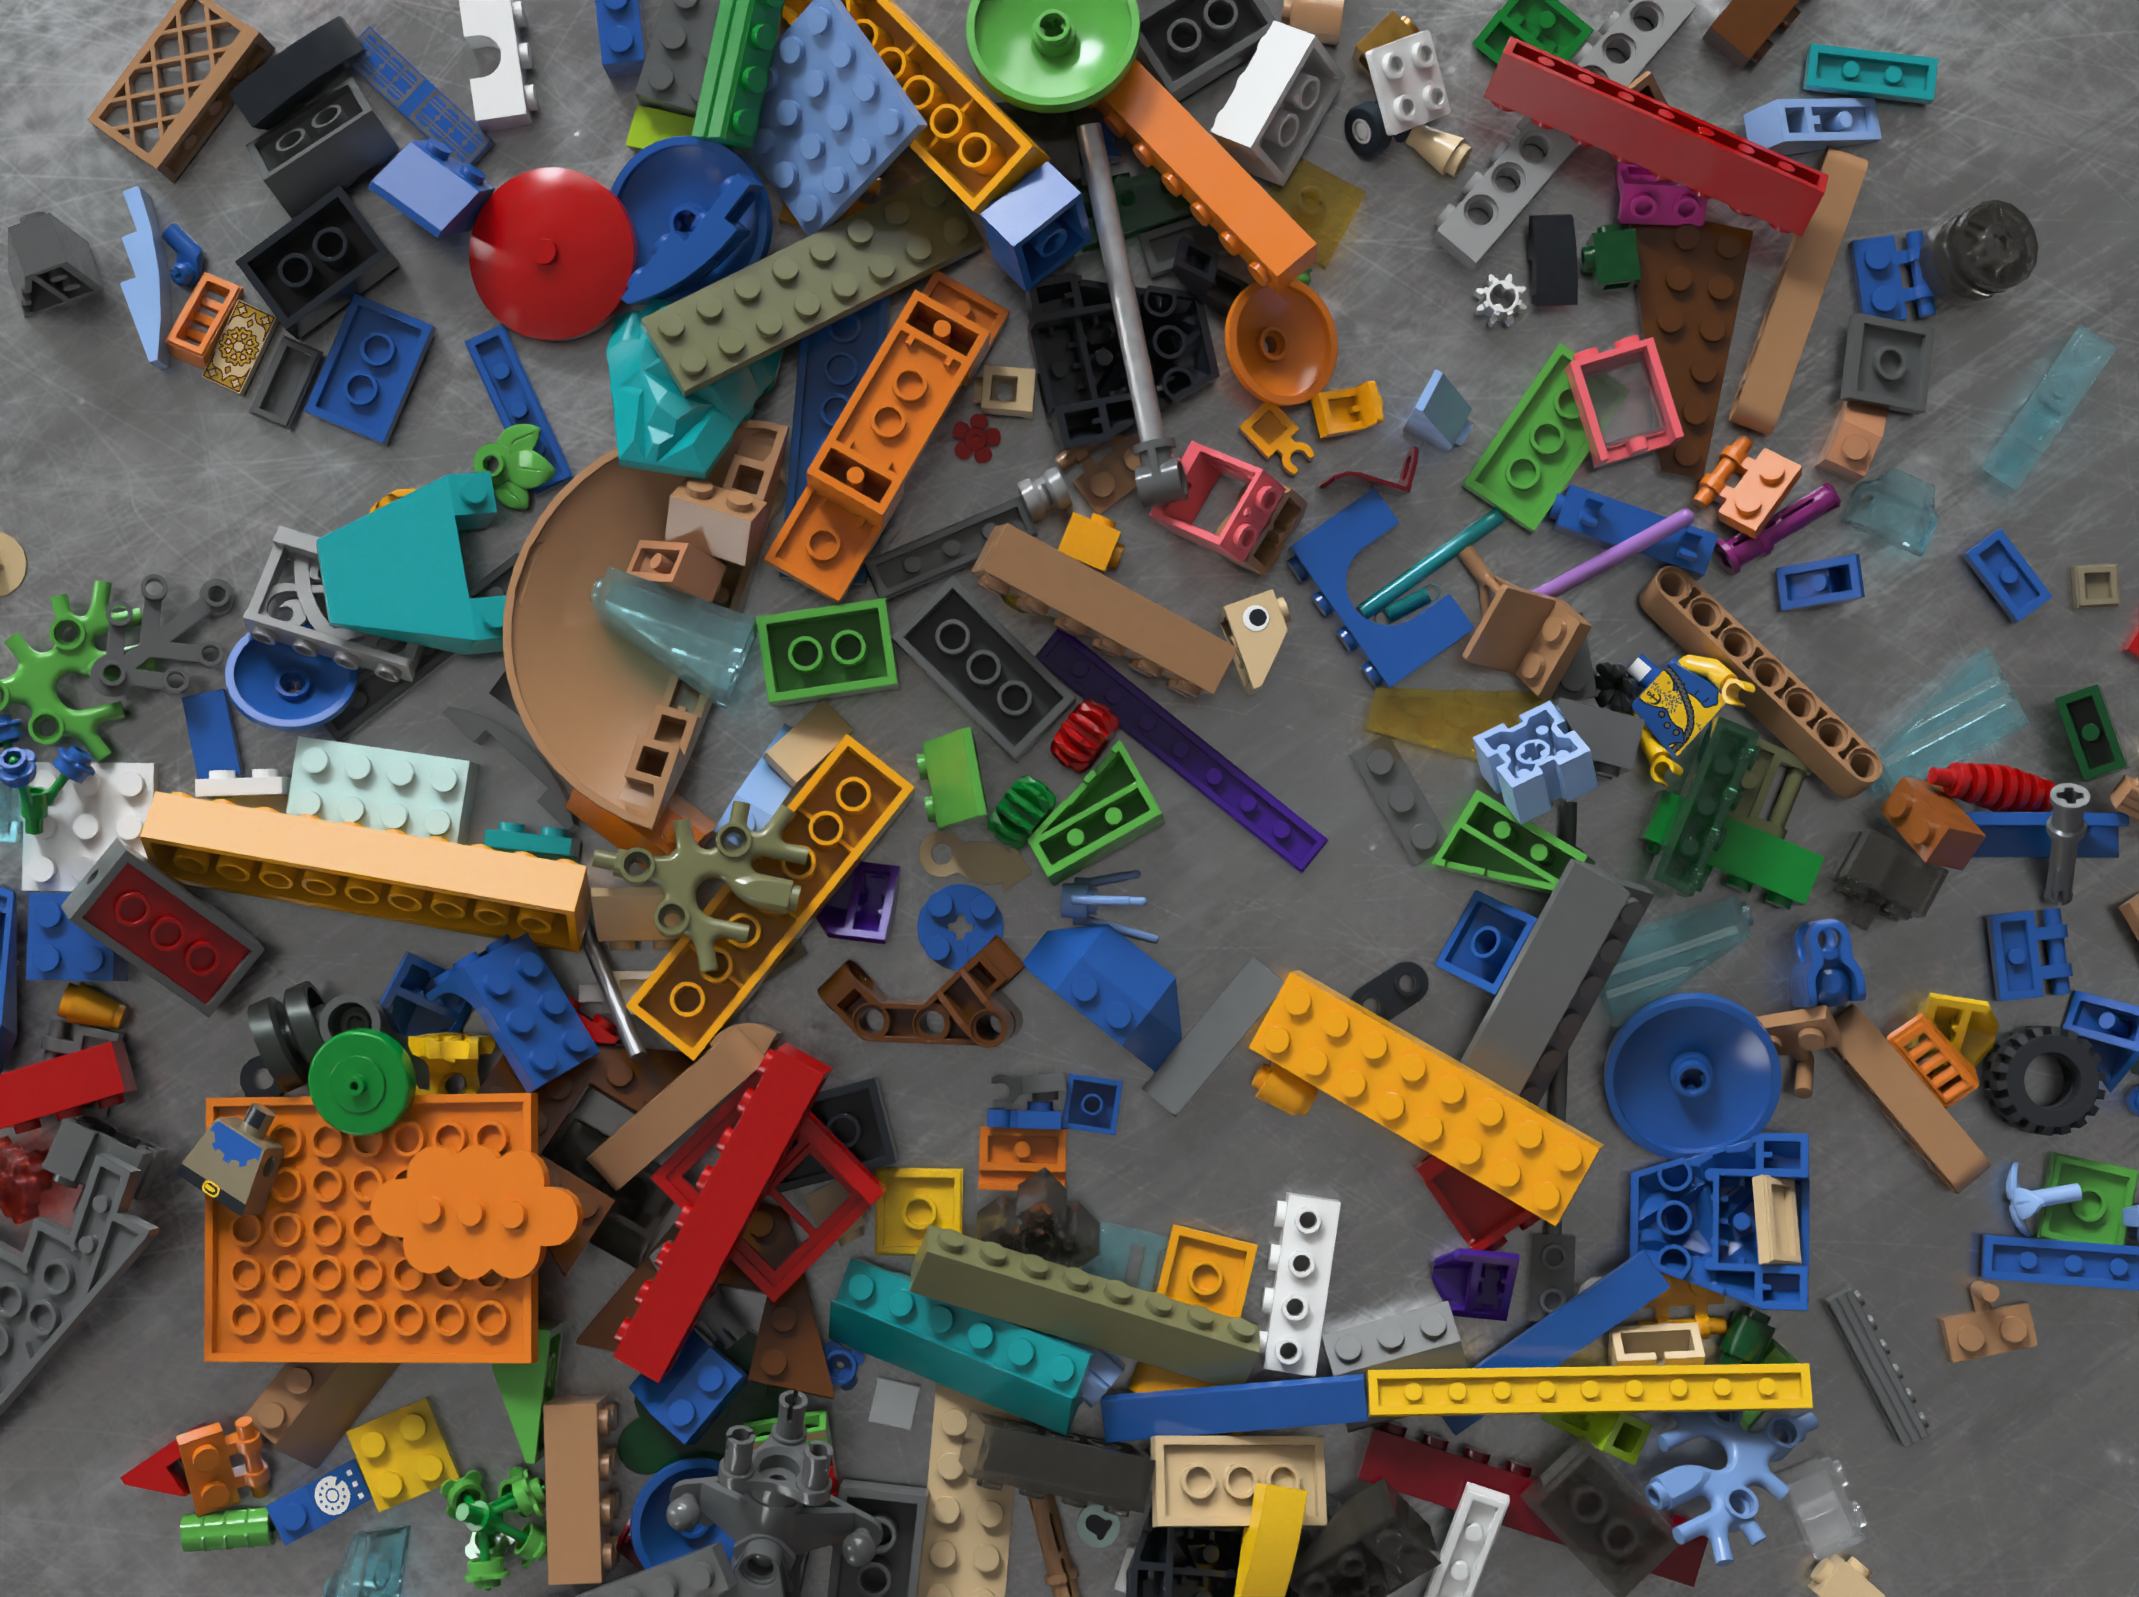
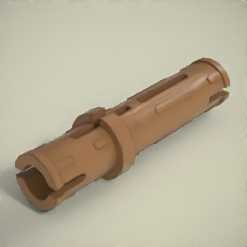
M1046 1487L1027 1493L1026 1497L1029 1500L1047 1574L1044 1576L1046 1585H1051L1053 1597H1081L1076 1578L1080 1575L1078 1567L1072 1566L1054 1496V1488Z

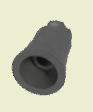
M343 994L333 998L324 1007L319 1019V1030L323 1041L326 1042L342 1032L356 1029L358 1016L364 1020V1028L375 1029L383 1033H387L389 1030V1022L378 1003L358 994Z

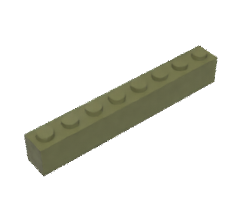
M929 1225L912 1263L909 1292L1219 1386L1245 1384L1260 1355L1259 1325L1252 1324L1243 1318L1229 1317L1210 1311L1200 1305H1190L1168 1298L1161 1293H1151L1128 1286L1119 1280L1105 1279L1086 1273L1076 1267H1066L1044 1260L1037 1255H1027L1007 1249L995 1242H984L971 1238L952 1229H942Z

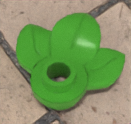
M518 424L506 428L496 443L483 445L474 456V472L490 471L488 460L492 456L498 459V469L495 472L490 471L493 490L497 499L508 508L528 509L530 504L529 489L544 485L556 475L555 468L538 452L533 451L540 439L541 428L532 424Z

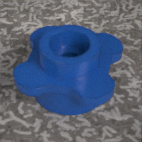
M837 1341L826 1343L823 1351L832 1384L840 1385L841 1389L845 1391L853 1389L857 1384L855 1375L858 1366L864 1363L863 1352L840 1347ZM837 1362H842L844 1364V1368L842 1370H838L836 1368Z

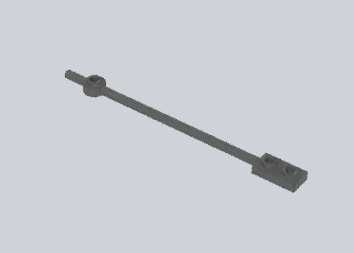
M1560 802L1559 839L1584 853L1580 848L1576 847L1578 802ZM1568 1052L1550 1083L1549 1114L1565 1123ZM1562 1219L1556 1226L1545 1220L1544 1233H1530L1528 1321L1539 1322L1574 1297L1576 1236L1562 1234Z

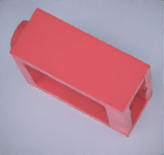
M1191 441L1181 458L1188 483V499L1155 506L1152 508L1149 516L1171 533L1243 564L1269 517L1277 507L1286 488L1261 468ZM1220 474H1223L1249 486L1220 536L1193 526L1192 523Z

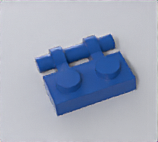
M1923 230L1906 233L1908 249L1902 251L1896 250L1894 235L1853 240L1848 244L1859 313L1904 322L1908 318L1905 304L1917 303L1919 318L1936 315L1934 299L1938 297L1936 284H1931L1928 261L1932 260L1930 246H1925ZM1911 265L1914 287L1903 289L1899 267Z
M2060 908L2043 909L2044 927H2036L2034 910L1986 915L1996 1001L2044 997L2042 979H2051L2053 995L2071 994L2069 977L2073 976L2072 963H2067L2064 938L2068 937L2067 924L2062 925ZM2039 940L2047 941L2049 965L2040 966L2037 942Z

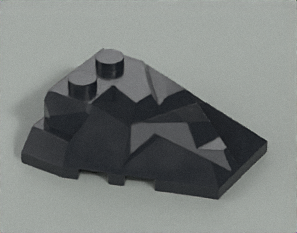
M1069 273L1046 277L1027 293L1025 292L1026 308L1030 321L1027 326V333L1045 416L1048 423H1052L1055 438L1062 451L1105 443L1137 424L1108 283L1081 279L1082 275ZM1148 285L1146 288L1135 287L1159 408L1162 410L1219 378V369L1204 303L1198 300L1190 291Z
M1151 1505L1127 1569L1126 1597H1234L1244 1527H1153ZM1296 1568L1292 1570L1285 1597H1299L1300 1581Z

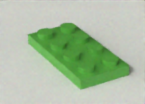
M1559 343L1462 484L1463 487L1494 508L1499 509L1501 513L1531 533L1539 526L1554 504L1557 493L1561 494L1590 451L1567 375L1564 372L1567 365L1574 361L1573 355L1576 353L1562 343ZM1606 373L1585 379L1601 433L1631 392V390Z

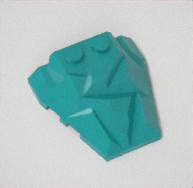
M654 299L642 311L631 310L616 318L606 350L619 465L706 479L733 443V433L742 420L748 422L754 414V404L763 392L768 394L774 387L784 348L683 397L641 327L642 318L674 303V301Z

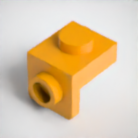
M1367 381L1353 388L1319 392L1312 396L1311 402L1320 438L1364 432L1384 422L1383 401L1378 393L1375 381Z

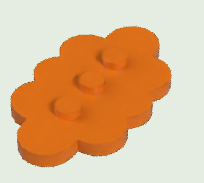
M487 1145L468 1146L459 1153L452 1148L444 1146L422 1149L410 1161L407 1179L388 1180L380 1185L373 1194L370 1204L371 1218L376 1227L386 1235L403 1238L404 1255L413 1268L426 1274L445 1272L451 1268L459 1277L467 1280L485 1278L494 1271L501 1277L509 1279L529 1277L537 1272L543 1264L547 1246L562 1245L573 1240L581 1230L584 1220L583 1207L578 1197L568 1189L550 1186L549 1169L544 1160L536 1153L518 1150L507 1152L501 1156L493 1147Z

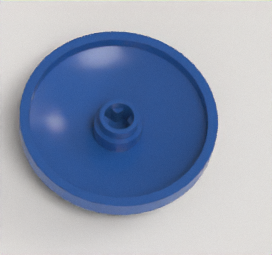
M676 136L657 141L645 147L630 159L617 176L611 191L627 209L636 230L639 248L638 268L647 265L654 255L652 249L655 243L664 234L671 233L672 230L689 234L693 232L690 229L693 221L704 210L709 211L718 199L716 195L718 188L728 177L735 176L737 173L751 175L764 186L751 164L743 156L727 146L699 140L692 136ZM765 186L739 220L751 231L741 245L720 266L703 279L663 300L676 302L767 257L772 238L773 222L771 204Z
M1680 993L1657 999L1643 1006L1623 1023L1613 1037L1606 1055L1604 1084L1608 1105L1622 1130L1644 1149L1659 1156L1675 1160L1709 1152L1712 1148L1732 1145L1751 1139V1136L1758 1135L1765 1128L1777 1107L1781 1092L1782 1073L1777 1049L1770 1034L1751 1012L1729 999L1713 994Z

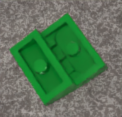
M1508 0L1503 8L1497 11L1472 44L1496 64H1498L1510 36L1570 61L1594 32V29L1558 0Z

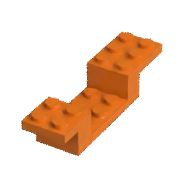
M939 271L932 274L922 293L916 289L914 290L806 472L807 486L765 555V564L840 605L903 498L904 482L961 385L968 387L1006 323L1010 315L1009 310Z

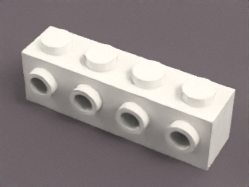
M1286 1192L1285 1202L1277 1201L1274 1227H1280L1281 1233L1279 1245L1271 1244L1268 1258V1270L1275 1271L1272 1288H1264L1261 1313L1268 1314L1266 1331H1259V1357L1262 1358L1261 1365L1263 1369L1316 1376L1341 1202L1338 1200Z

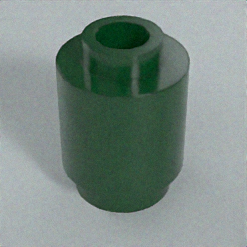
M1746 1307L1744 1314L1735 1311L1719 1348L1723 1351L1719 1361L1726 1365L1762 1364L1776 1328L1768 1325L1771 1317L1750 1307Z

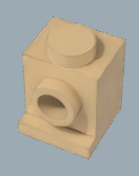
M984 365L983 377H975L974 403H981L982 414L1019 416L1033 419L1036 369ZM1003 387L1011 389L1013 392L1012 398L1008 401L998 399L997 392Z

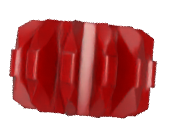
M1092 698L1083 700L1069 714L1065 722L1061 724L1059 731L1054 735V740L1050 746L1051 754L1067 769H1072L1078 774L1086 772L1100 758L1104 750L1108 748L1110 741L1115 737V733L1119 729L1118 717L1110 712L1111 709L1101 702L1098 703Z

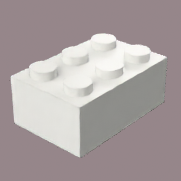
M1273 21L1266 35L1259 41L1257 51L1245 72L1239 76L1236 87L1226 105L1217 114L1210 133L1247 173L1284 187L1346 79V75L1315 35Z

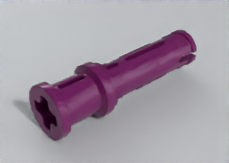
M1825 483L1815 491L1774 514L1756 539L1740 532L1726 541L1722 539L1716 541L1714 550L1720 563L1732 576L1738 574L1741 570L1740 567L1758 556L1766 557L1770 555L1772 550H1774V544L1804 528L1833 509L1839 508L1841 506L1839 495L1831 484Z

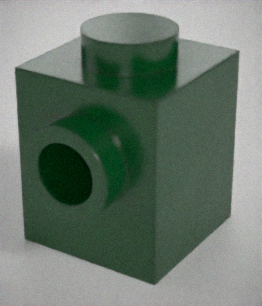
M1621 224L1598 227L1597 233H1592L1586 242V247L1581 248L1582 269L1584 273L1590 272L1592 293L1632 289L1640 282L1641 272L1635 229L1623 230Z

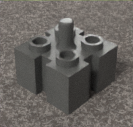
M94 1117L63 1119L42 1168L53 1172L52 1179L61 1185L77 1189L79 1184L83 1185L73 1208V1213L76 1214L96 1154L109 1153L142 1170L133 1198L138 1200L147 1197L167 1153V1149L137 1136L133 1137L121 1132L119 1128Z

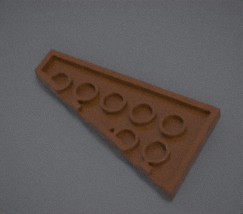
M1705 221L1704 225L1700 227L1692 224L1681 226L1629 224V229H1635L1641 272V280L1636 285L1635 290L1641 340L1652 337L1654 339L1684 433V437L1677 444L1655 450L1658 474L1700 482L1705 473L1753 231ZM1650 396L1653 416L1652 429L1660 427Z

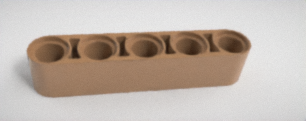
M1851 1003L1834 1018L1841 1032L1840 1046L1830 1047L1829 1049L1951 1191L1958 1195L1991 1167V1163L1871 1020L1856 1005Z
M737 1025L603 1142L586 1160L615 1191H618L758 1069L765 1055Z

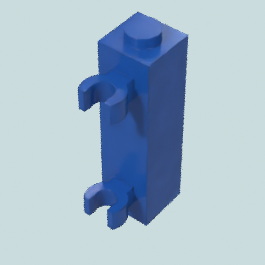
M1570 485L1563 495L1557 493L1548 515L1549 518L1555 519L1551 531L1606 550L1667 518L1574 485ZM1689 525L1630 558L1661 569L1665 566L1679 567L1697 581L1705 576L1718 534Z

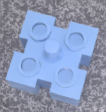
M1550 701L1519 715L1520 724L1508 729L1502 723L1473 737L1481 775L1496 794L1502 792L1506 807L1520 825L1551 811L1553 800L1559 797L1569 802L1598 788L1591 750L1574 730L1568 732L1566 720Z

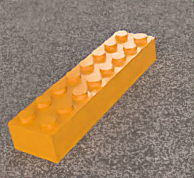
M785 0L781 16L792 25L813 0ZM841 0L928 124L909 146L973 212L980 215L986 210L991 201L997 197L1004 196L1018 185L1025 174L1038 169L1051 159L894 0Z
M846 734L787 806L795 813V816L784 830L782 840L788 844L809 848L806 865L764 856H758L752 862L753 870L759 874L793 880V885L801 886L796 912L787 911L785 915L757 909L739 899L725 883L702 912L712 918L750 925L747 943L726 938L718 939L714 944L718 970L701 973L695 945L688 936L682 935L625 1007L694 1062L697 1061L712 1047L709 1044L713 1038L730 1025L914 797L915 787Z
M1300 970L1289 973L1248 1047L1554 1226L1563 1218L1603 1147L1602 1143Z

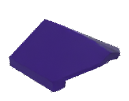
M860 862L816 917L827 937L886 944L895 921L901 872L900 866Z
M1459 1248L1435 1258L1431 1279L1442 1301H1449L1453 1316L1507 1321L1520 1257L1519 1254Z

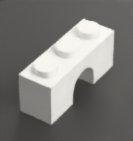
M459 0L463 34L470 48L491 47L501 52L500 64L492 74L486 77L470 79L477 124L484 132L533 125L532 111L538 110V100L534 84L528 85L526 69L532 68V57L528 42L522 43L520 28L527 26L523 2H516V0Z

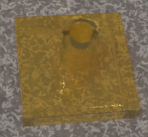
M1301 157L1284 187L1274 183L1269 192V195L1317 243V261L1314 264L1324 270L1328 266L1366 194L1364 190Z

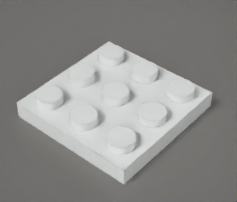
M35 762L37 766L36 776L28 785L49 789L61 772L55 768L53 762ZM92 762L90 766L95 770L94 776L88 775L82 784L69 779L58 793L53 805L48 806V817L43 819V833L37 835L27 834L25 832V818H23L21 891L72 892L117 837L147 858L140 834L155 791L158 792L159 764Z

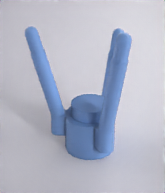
M1139 870L1091 878L1075 877L1074 883L1062 884L1061 917L1073 918V925L1092 926L1109 924L1123 936L1153 944L1159 941L1156 935L1088 916V914H1097V905L1145 906L1147 904L1145 897L1098 895L1097 888H1090L1139 878L1141 876Z

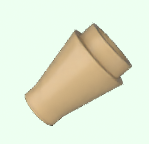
M1424 124L1414 127L1406 140V144L1415 149L1441 175L1449 174L1454 178L1461 173L1473 150L1472 147L1465 144V138Z

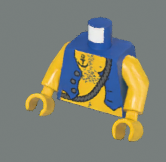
M1641 654L1626 670V674L1636 679L1637 683L1644 689L1632 703L1634 710L1632 716L1645 719L1639 745L1651 764L1650 775L1652 779L1664 787H1668L1664 774L1669 768L1675 775L1681 777L1683 769L1679 764L1670 760V755L1676 759L1727 703L1744 708L1745 704L1741 703L1738 698L1739 691L1743 689L1754 693L1755 686L1749 682L1739 680L1718 659L1689 654L1680 658L1675 655L1661 670L1645 655Z

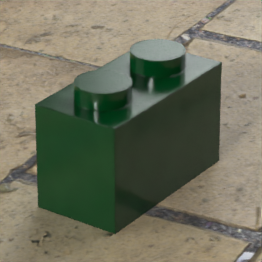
M2096 684L2055 698L2084 781L2089 782L2130 768L2101 686Z

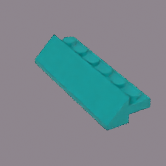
M857 1257L850 1258L837 1297L831 1300L828 1338L1065 1436L1069 1434L1083 1395L1080 1392L1094 1353L1059 1340L1057 1336L909 1292L911 1276L901 1272H891Z

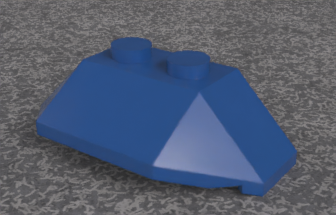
M1109 924L1049 930L1023 961L1026 965L1025 969L1154 1072L1158 1070L1182 1039L1176 977Z

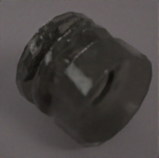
M2001 200L1980 202L1964 210L1962 213L1955 214L1939 222L1929 229L1921 243L1919 263L1922 277L1931 292L1945 303L1962 307L1975 305L1991 298L1995 294H2000L2017 287L2028 279L2037 264L2039 246L2035 229L2022 211L2011 203Z

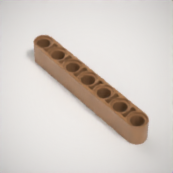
M1827 146L1817 167L1818 171L1829 175L1825 194L1802 237L1793 234L1733 402L1728 421L1766 435H1771L1860 192L1869 160Z
M1665 566L1645 585L1639 596L1640 605L1645 613L1689 655L1718 659L1739 680L1753 684L1755 686L1754 693L1741 689L1738 694L1739 701L1744 703L1745 708L1832 791L1840 797L1855 798L1880 778L1883 772V764L1878 754L1684 570L1676 566Z

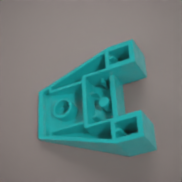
M490 471L447 474L317 539L316 548L329 625L463 655L503 652V616L506 595L469 598L458 531L486 529L497 513Z

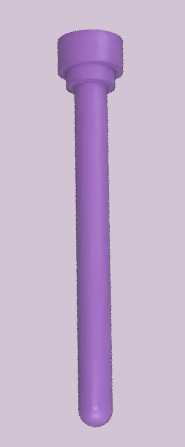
M1682 509L1538 587L1533 592L1556 598L1691 525L1694 521V514L1689 509Z

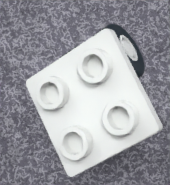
M1429 30L1420 31L1366 52V59L1377 99L1375 102H1365L1349 110L1345 118V134L1354 150L1362 155L1369 156L1385 150L1390 145L1392 137L1395 138L1396 142L1402 143L1407 140L1414 127L1450 113L1446 90Z

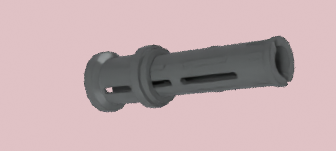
M2059 784L2050 791L2049 801L2053 806L2052 815L2047 819L2046 831L2052 840L2044 898L2053 905L2058 904L2059 891L2062 892V905L2072 901L2078 842L2086 835L2087 823L2083 817L2084 810L2090 805L2091 795L2087 789L2077 784Z

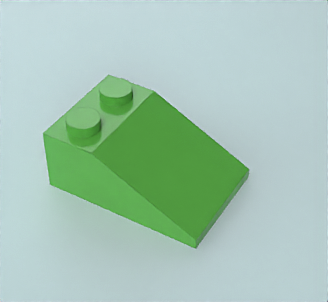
M971 727L962 728L922 743L924 753L916 755L920 779H929L932 796L924 797L928 822L937 821L939 830L988 822L990 819L975 736Z
M538 1319V1362L531 1364L493 1363L492 1371L523 1457L528 1464H536L545 1456L543 1405L555 1397L564 1322Z

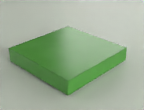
M2050 1152L2043 1189L2078 1183L2082 1192V1200L2041 1207L2038 1211L2033 1236L2049 1240L2125 1245L2129 1226H2123L2122 1208L2133 1206L2139 1171Z

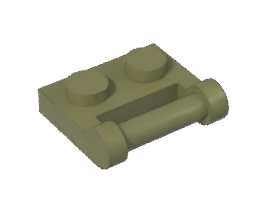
M1744 733L1712 810L1784 840L1788 831L1784 828L1805 776H1810L1812 771L1793 752ZM1782 764L1789 768V772L1769 821L1759 818V814L1779 765Z

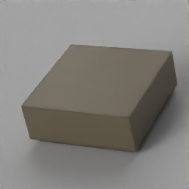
M2118 563L2070 567L2073 610L2116 608L2121 606Z

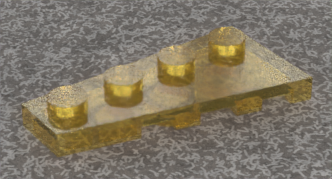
M1376 688L1372 695L1364 732L1478 762L1473 737L1502 723L1508 729L1520 724L1519 715L1551 699L1539 697L1534 692H1516V690L1473 691L1465 689Z

